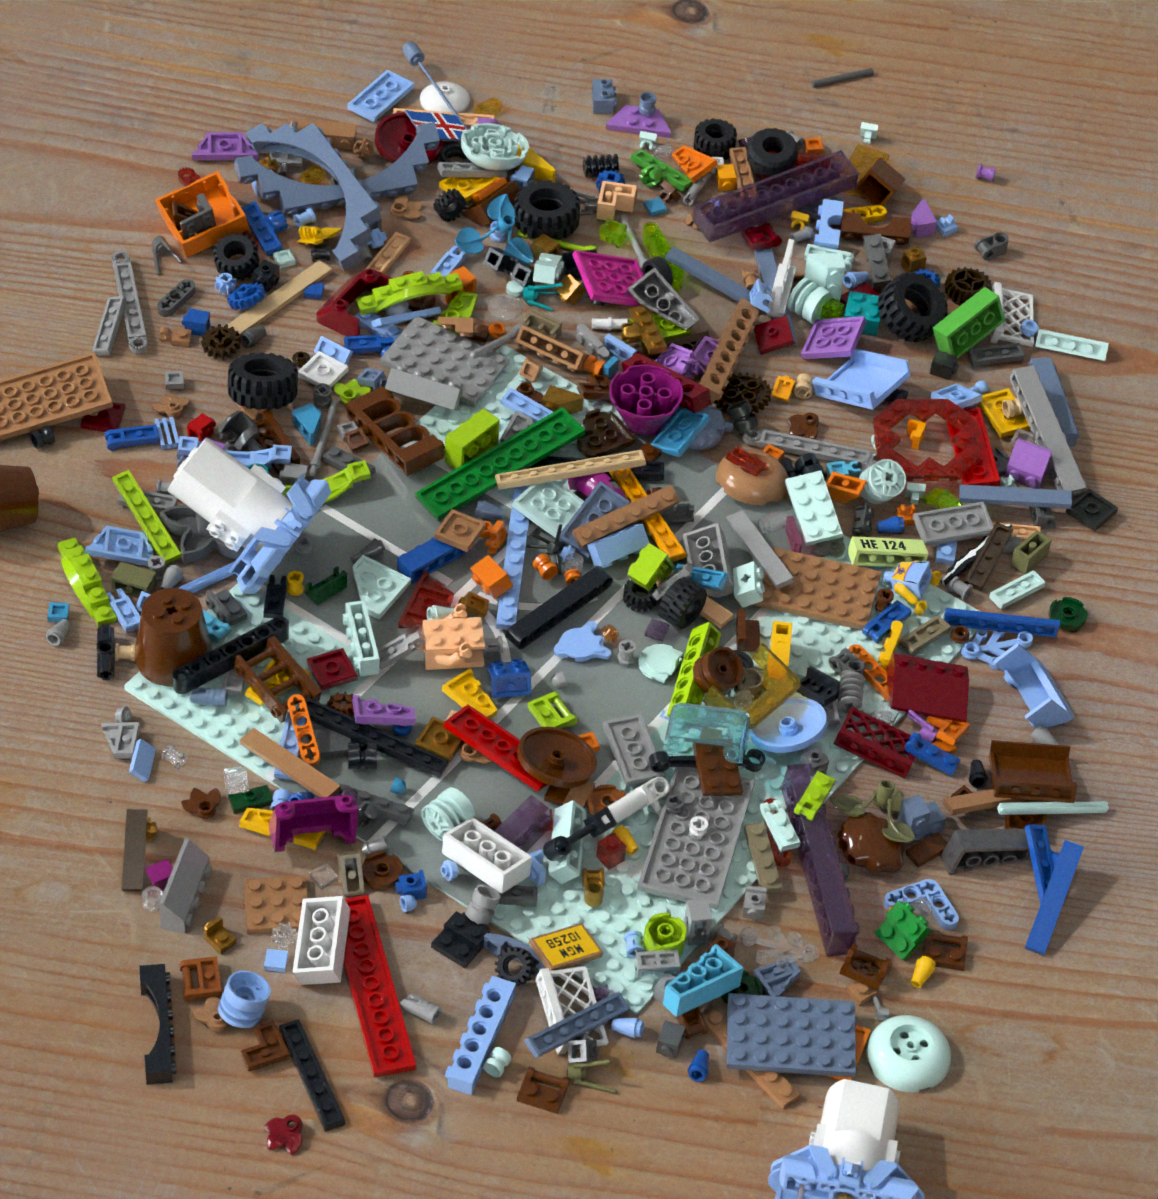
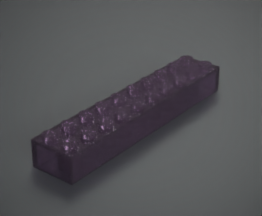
M840 150L694 205L692 219L708 242L711 243L855 188L859 172L843 151Z
M811 763L787 765L781 790L790 822L800 840V847H797L826 956L847 955L852 944H856L859 924L854 919V906L850 905V892L845 887V874L840 869V856L835 851V838L831 837V824L826 819V806L822 804L813 821L806 819L807 816L794 813L797 803L815 776L816 771H813Z

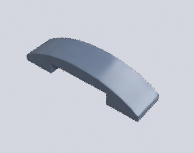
M492 933L484 935L483 948L495 956L501 955V951L507 950L508 947H519L531 953L530 956L535 959L533 961L536 964V968H533L535 978L541 969L546 968L534 950L528 945L504 935Z

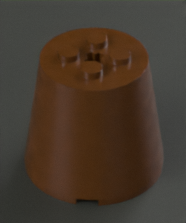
M0 465V532L33 524L37 520L39 488L33 471L28 466Z
M165 588L152 593L143 603L134 657L135 664L143 677L155 684L173 687V671L212 651L213 647L199 599L184 589Z

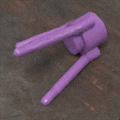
M909 710L907 716L922 727L919 733L922 739L933 744L937 739L938 730L914 711Z

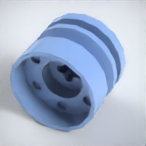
M238 971L233 973L227 980L224 993L219 1002L218 1011L225 1022L238 1028L256 1026L261 1021L262 1014L270 997L271 988L269 983L262 976L254 972Z

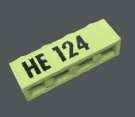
M852 536L847 551L852 565L897 567L900 562L926 561L928 557V551L923 540Z

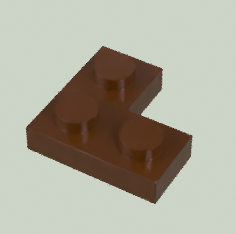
M590 374L588 378L589 383L578 382L577 390L580 395L584 396V399L611 400L609 394L611 382L607 375Z
M275 1021L255 1026L254 1033L259 1045L241 1050V1056L248 1072L289 1059V1052Z

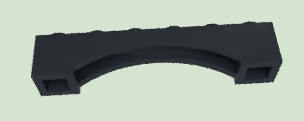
M165 964L140 965L141 995H146L149 998L160 1022L156 1043L151 1052L145 1054L146 1085L173 1083L172 1074H176V1061H171V1056H175V1044L170 1043V1038H174L173 1025H169V1020H173L172 1007H168L167 1003L172 1002L171 989L167 990L166 985H171L170 972H165Z

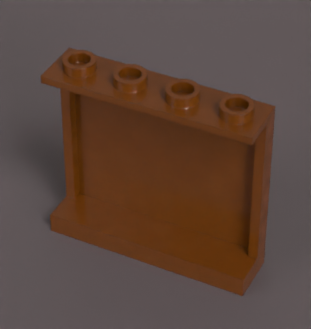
M991 740L989 761L994 797L1074 803L1077 783L1072 780L1069 763L1070 746Z

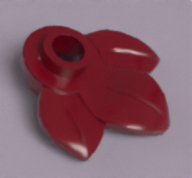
M288 1115L285 1118L276 1117L269 1120L264 1126L270 1132L267 1138V1148L269 1150L285 1146L290 1155L298 1151L302 1144L300 1132L303 1129V1122L297 1115ZM295 1122V1126H294V1127H292V1128H289V1127H288V1124H289V1123Z

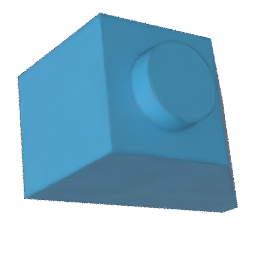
M310 403L292 410L293 425L307 443L313 446L321 428L322 414L319 409H316Z

